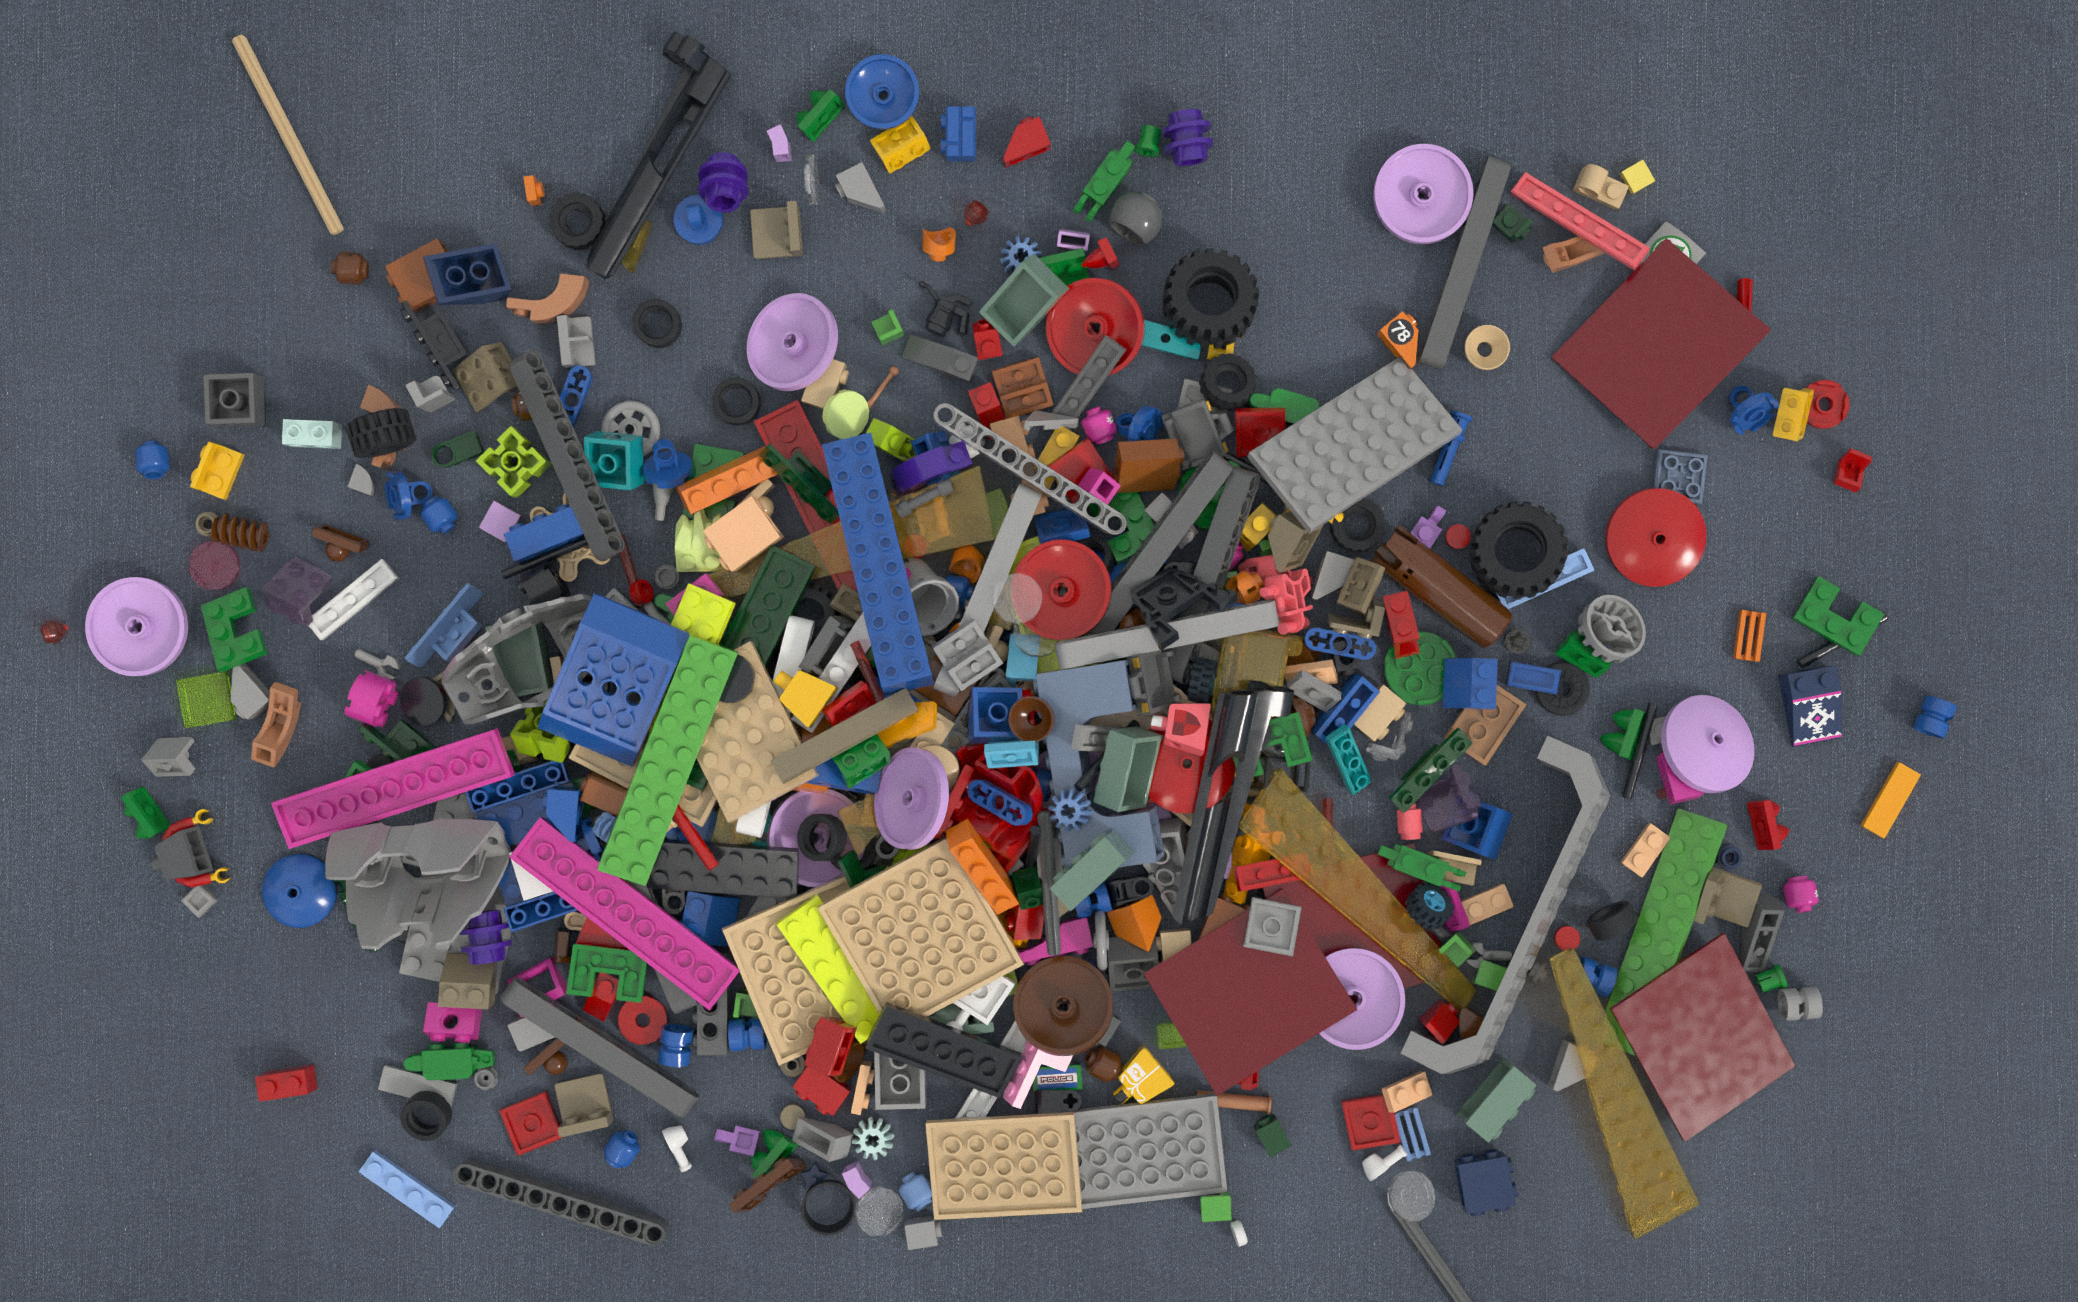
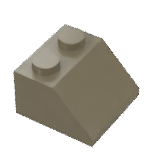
M1291 511L1275 516L1270 524L1272 529L1268 538L1277 571L1282 573L1301 567L1323 525L1309 534Z
M447 953L439 981L438 1007L490 1009L494 1006L497 962L472 965L469 962L468 954Z

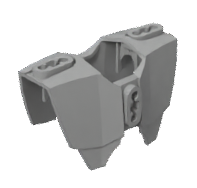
M578 594L540 604L523 606V613L519 608L504 615L501 619L499 618L485 634L457 654L444 671L441 682L463 723L474 724L518 709L545 706L544 703L548 701L553 687L522 703L505 679L495 658L493 647L529 627L544 623L565 659L572 644V639L575 637L592 597ZM583 671L579 673L580 680H582L589 672ZM484 682L491 683L492 688L490 690H484L482 688V684ZM466 693L470 697L467 702H461L459 695Z
M438 818L426 823L396 827L387 826L380 822L332 832L327 846L325 877L328 880H346L348 920L356 925L362 949L379 950L391 939L402 935L403 931L408 930L409 925L429 924L430 931L435 936L436 944L440 946L452 943L471 918L481 915L504 875L510 860L509 853L511 850L505 839V831L497 821ZM401 856L414 858L420 866L422 875L446 874L415 878L405 870Z

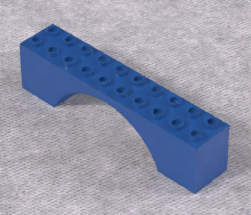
M870 432L822 444L882 690L885 696H889L904 688L910 691L934 685L872 434Z

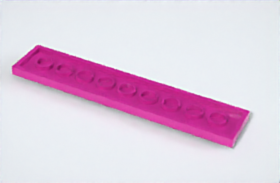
M498 728L276 800L271 805L287 846L291 849L328 837L332 832L359 827L510 778L515 773Z
M543 817L537 820L509 857L708 1010L713 1007L740 971L737 965L626 880L598 871V859L576 842H569L558 828Z

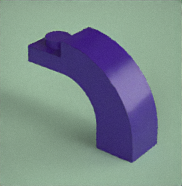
M961 441L943 448L941 446L903 462L890 472V477L897 496L901 497L921 490L923 485L933 479L971 466L972 461L965 443Z

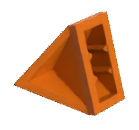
M1153 894L1145 899L1133 901L1107 912L1115 935L1147 952L1151 948L1162 918Z

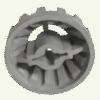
M1600 596L1585 606L1583 613L1579 615L1578 621L1581 626L1578 628L1579 635L1586 636V639L1582 642L1583 645H1591L1594 648L1591 654L1595 657L1601 655V660L1604 662L1614 661L1620 663L1636 654L1644 645L1646 630L1640 613L1630 602L1619 596ZM1610 644L1614 649H1608L1603 645Z

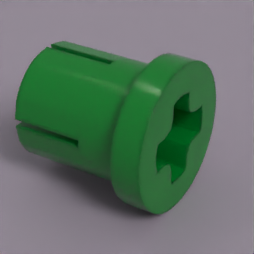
M1151 125L1143 126L1139 143L1135 146V152L1145 157L1159 156L1160 149L1158 144L1161 129Z
M1779 964L1773 965L1772 969L1755 974L1756 982L1762 993L1779 987L1782 989L1788 987Z

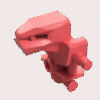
M1273 554L1247 559L1238 566L1239 572L1246 571L1250 575L1256 573L1262 579L1264 587L1260 589V595L1266 600H1275L1277 615L1281 620L1277 630L1281 635H1285L1288 632L1296 633L1301 631V629L1308 628L1310 621L1304 616L1303 611L1313 609V605L1305 606L1304 597L1310 591L1313 579L1308 575L1307 569L1288 570L1280 573L1276 569Z

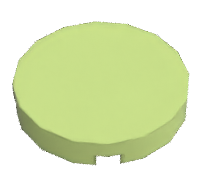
M838 391L839 393L828 398L823 408V423L826 425V430L839 439L857 436L864 430L868 422V403L862 395L855 391Z

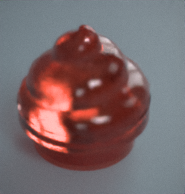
M973 200L972 203H968L965 207V224L973 226L984 223L987 220L989 210L981 202Z
M52 620L45 621V624L40 625L45 643H53V645L60 643L62 637L66 635L69 629L67 625Z

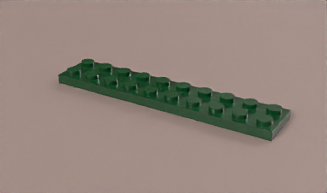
M771 545L721 646L735 650L751 641L754 643L765 668H767L785 632L790 616H793L817 567ZM696 758L687 784L704 791L708 780Z

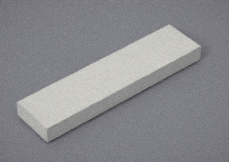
M381 559L305 622L320 640H324L396 582L399 577L387 562Z

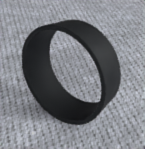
M825 1179L818 1181L805 1194L801 1207L802 1218L808 1228L817 1234H838L844 1231L855 1217V1199L849 1189L837 1180ZM836 1185L846 1190L849 1194V1211L841 1221L835 1224L823 1225L817 1223L807 1212L806 1199L814 1189L820 1186Z

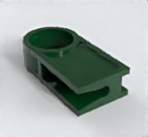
M471 431L437 444L432 449L431 457L437 466L451 468L454 465L482 455L484 449L477 432ZM447 446L453 451V458L448 464H440L437 460V453L442 447Z

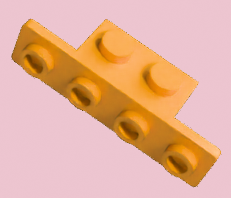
M1245 803L1242 817L1254 829L1247 834L1245 833L1235 838L1232 851V866L1223 894L1238 904L1245 903L1248 890L1238 892L1233 867L1269 860L1275 835L1274 832L1269 830H1260L1264 809L1249 803Z

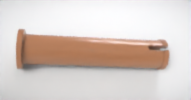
M1197 1089V1095L1213 1094L1212 1091ZM1232 1093L1217 1095L1218 1107L1263 1111L1270 1115L1271 1095H1268V1097Z

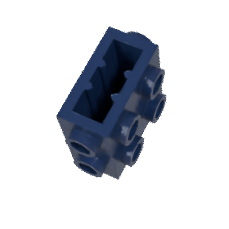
M1489 1149L1484 1151L1482 1155L1475 1156L1473 1153L1460 1155L1459 1159H1454L1461 1205L1466 1214L1480 1216L1485 1214L1487 1210L1494 1209L1496 1212L1509 1210L1510 1206L1516 1205L1514 1197H1518L1515 1182H1511L1510 1173H1513V1164L1511 1158H1507L1502 1151Z

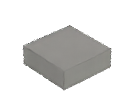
M205 885L194 887L181 901L200 918L219 899Z

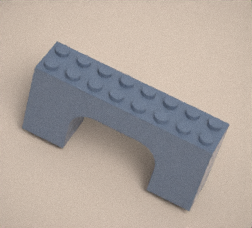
M1128 659L1036 674V679L1033 681L1034 691L1036 694H1039V698L1049 703L1055 716L1053 730L1043 739V743L1047 744L1048 754L1045 756L1048 769H1051L1052 779L1049 781L1052 794L1055 793L1056 796L1060 797V791L1063 789L1069 793V790L1075 788L1074 784L1091 766L1088 751L1071 749L1075 725L1090 724L1097 716L1129 712L1137 709L1136 700L1132 699L1128 677L1131 675ZM1038 712L1039 718L1042 719V715ZM1093 779L1081 791L1085 793L1082 801H1091V804L1085 806L1086 809L1092 810V814L1086 816L1089 820L1088 824L1084 825L1081 823V829L1078 831L1072 826L1070 832L1065 831L1064 824L1057 831L1058 840L1060 843H1063L1064 853L1061 856L1064 868L1068 865L1072 868L1071 861L1086 848L1090 851L1092 848L1089 844L1104 831L1109 834L1114 830L1135 852L1120 867L1155 863L1165 855L1157 806L1117 812L1094 803L1095 789ZM1068 807L1066 808V812L1073 813L1075 812V808Z

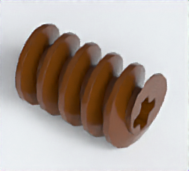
M225 513L221 519L216 517L211 526V540L215 543L231 544L233 547L240 546L242 549L250 548L251 551L256 552L258 550L263 552L268 543L269 531L267 522H263L259 528L258 520H253L249 526L248 518L244 517L240 523L239 516L234 515L230 521V515Z

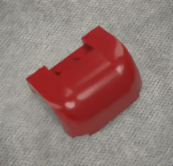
M985 744L969 747L964 745L956 752L960 771L965 764L974 768L971 778L974 780H988L1014 795L1031 807L1033 815L1031 821L1026 825H1012L973 802L969 798L968 792L963 791L960 797L964 799L959 811L957 813L953 811L950 817L954 820L952 826L968 819L982 840L990 844L992 850L1012 860L1029 840L1030 828L1038 826L1037 814L1043 811V792L1035 772L1028 766L988 768L984 753ZM978 787V790L980 791V795H987V796H989V794H986V793H984V792L981 791V787ZM999 795L995 803L1000 810L1004 806V799ZM1013 809L1010 810V811H1014V812L1018 813V814H1019V818H1022V815L1020 814V809H1019V810H1013Z

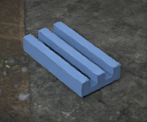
M1413 1106L1395 1112L1401 1144L1408 1154L1405 1157L1407 1162L1413 1158L1418 1159L1424 1155H1431L1418 1108ZM1409 1113H1413L1423 1146L1422 1150H1419ZM1404 1115L1414 1149L1412 1153L1409 1151L1399 1116Z

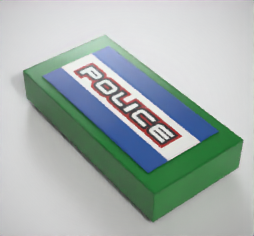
M1081 1063L1069 1064L1066 1072L1047 1065L1040 1066L1033 1080V1093L1040 1090H1082Z

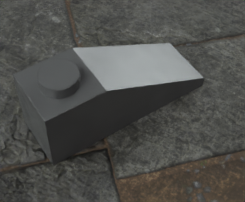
M910 335L901 357L969 385L979 363L978 358L914 335Z
M1759 894L1749 927L1741 926L1740 963L1745 972L1765 971L1785 911L1771 894Z

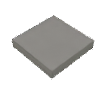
M1252 897L1243 947L1293 957L1302 907Z

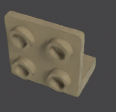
M787 201V207L752 209L750 211L753 255L755 259L803 256L800 207L797 201Z
M502 342L481 346L453 369L454 375L476 412L482 411L503 393L519 390L510 370L512 359Z
M1357 557L1350 568L1349 576L1340 591L1337 603L1360 616H1363V613L1366 614L1383 577L1385 568L1379 564Z
M1373 597L1366 614L1363 613L1365 620L1333 613H1327L1326 618L1329 627H1332L1334 632L1347 634L1348 631L1358 632L1357 635L1370 639L1372 635L1379 637L1385 606L1381 598Z
M1713 867L1706 880L1694 921L1704 925L1708 916H1716L1735 924L1749 927L1762 884Z
M603 1073L555 1084L563 1122L558 1127L559 1137L608 1127L614 1121Z

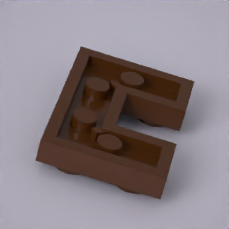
M784 1157L773 1165L774 1170L767 1175L763 1173L755 1178L752 1187L748 1190L744 1188L733 1196L735 1200L729 1204L730 1208L734 1213L749 1212L768 1197L766 1193L780 1182H788L806 1168V1164L801 1158L791 1157L786 1159Z

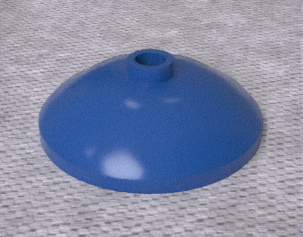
M878 54L861 60L851 70L846 81L845 97L851 113L862 124L874 129H891L903 124L914 113L919 101V84L915 73L903 60L892 55ZM886 93L888 97L885 100H881L879 95Z
M308 854L289 855L274 863L266 873L262 885L263 902L270 915L281 924L294 928L309 927L322 921L333 909L337 898V883H333L332 880H328L325 877V863L319 858ZM292 888L297 890L296 897L291 895Z

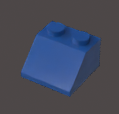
M1445 658L1442 708L1496 709L1498 659Z
M972 687L968 713L969 744L1020 740L1013 734L1009 726V713L1014 703L1022 698V688Z
M552 787L548 789L547 793L543 794L542 808L546 809L547 817L568 841L575 842L581 839L582 833L581 820H583L584 802L580 801L583 792H581L580 788Z
M1458 794L1441 840L1496 860L1513 814Z
M688 891L682 924L709 945L729 946L722 928L736 922L741 898L720 893Z

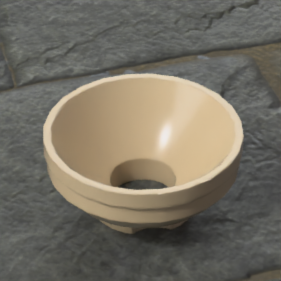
M1479 326L1472 330L1465 341V356L1469 363L1478 369H1495L1502 365L1509 355V339L1505 332L1496 326ZM1480 343H1487L1491 347L1489 356L1483 357L1478 353L1477 347Z

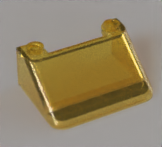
M1265 629L1224 637L1211 707L1212 719L1214 720L1219 693L1246 689L1248 680L1262 681L1270 686H1282L1287 657L1301 654L1304 637L1292 634L1281 635L1279 632ZM1271 716L1270 720L1278 718V716Z

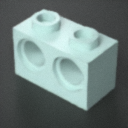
M283 419V445L303 448L341 449L342 424L333 421Z

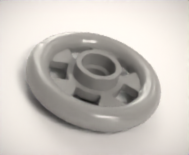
M624 401L613 406L603 419L601 431L612 433L618 431V433L628 434L626 428L629 425H633L634 432L632 435H642L643 427L650 428L649 438H643V456L650 453L654 443L659 440L660 423L654 411L649 406L638 401ZM635 411L644 415L641 422L632 418ZM622 413L626 418L618 425L614 419Z
M1097 911L1095 914L1096 933H1093L1094 948L1097 950L1098 968L1105 970L1108 965L1109 933L1106 930L1105 913Z

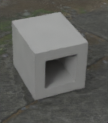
M934 1215L905 1220L904 1226L908 1250L938 1246V1237H942L941 1223L934 1220Z

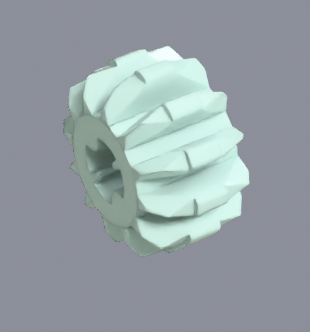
M869 1117L868 1125L865 1121L861 1120L859 1122L860 1128H854L853 1133L858 1137L852 1139V1144H860L855 1151L860 1153L864 1150L863 1158L865 1159L868 1158L869 1153H872L873 1159L877 1160L878 1152L885 1157L887 1155L885 1148L891 1149L893 1143L889 1140L894 1138V1133L887 1132L891 1125L886 1124L882 1127V1118H879L877 1124H875L873 1117ZM877 1135V1142L874 1140L868 1141L869 1136Z

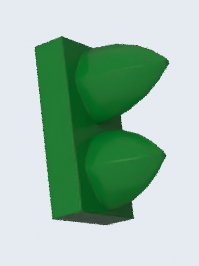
M831 89L828 92L821 90L810 91V100L814 108L811 111L797 112L798 128L812 142L821 135L845 107L838 95Z
M1578 629L1568 635L1564 642L1557 646L1555 654L1597 678L1610 668L1612 661L1609 663L1601 660V655L1593 656L1591 652L1594 648L1583 645L1582 642L1585 640L1584 635H1579Z
M1634 709L1622 710L1613 714L1612 717L1615 723L1627 732L1626 734L1616 732L1600 736L1602 743L1620 757L1632 760L1645 712Z
M144 786L126 793L121 798L125 803L124 815L135 817L138 822L135 838L150 839L166 832L171 825Z
M764 1129V1142L770 1153L755 1151L754 1157L751 1156V1164L755 1171L752 1176L757 1178L763 1173H766V1175L774 1170L773 1165L784 1157L788 1159L799 1144L792 1141V1137H785L775 1130Z

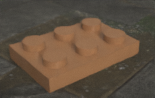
M1497 685L1496 709H1462L1443 739H1446L1456 728H1460L1472 741V745L1464 753L1483 766H1486L1527 704Z

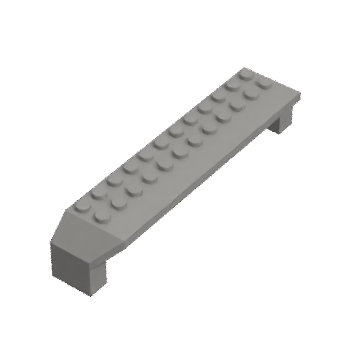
M1547 736L1537 759L1544 765L1571 776L1582 803V808L1477 1035L1447 1045L1445 1043L1441 1044L1435 1038L1421 1031L1410 1032L1401 1054L1440 1074H1451L1487 1063L1490 1059L1494 1046L1504 1029L1508 1016L1513 1010L1518 994L1525 984L1526 977L1535 962L1536 955L1546 938L1548 929L1555 919L1560 903L1566 895L1568 886L1577 871L1578 864L1609 801L1610 793L1595 759L1589 753Z

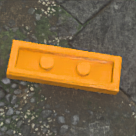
M1896 762L1860 826L1885 839L1921 774L1900 762Z

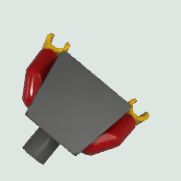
M201 809L197 811L195 817H187L171 824L164 833L162 842L155 846L157 857L152 859V867L156 871H162L164 878H174L177 883L187 887L207 885L215 880L218 883H225L231 879V877L222 879L219 875L220 871L229 870L227 867H222L215 873L210 874V871H213L206 845L200 827L194 826L198 823L207 825L213 821V818H209L206 821L201 819L202 814L209 812V810Z

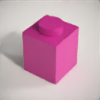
M1090 468L1078 486L1108 505L1121 485L1104 471Z

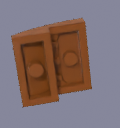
M1039 356L991 370L1006 419L1053 406Z
M935 654L929 664L934 684L943 665L937 654ZM977 681L963 691L959 690L956 698L933 689L934 685L914 689V691L930 701H934L938 706L956 716Z

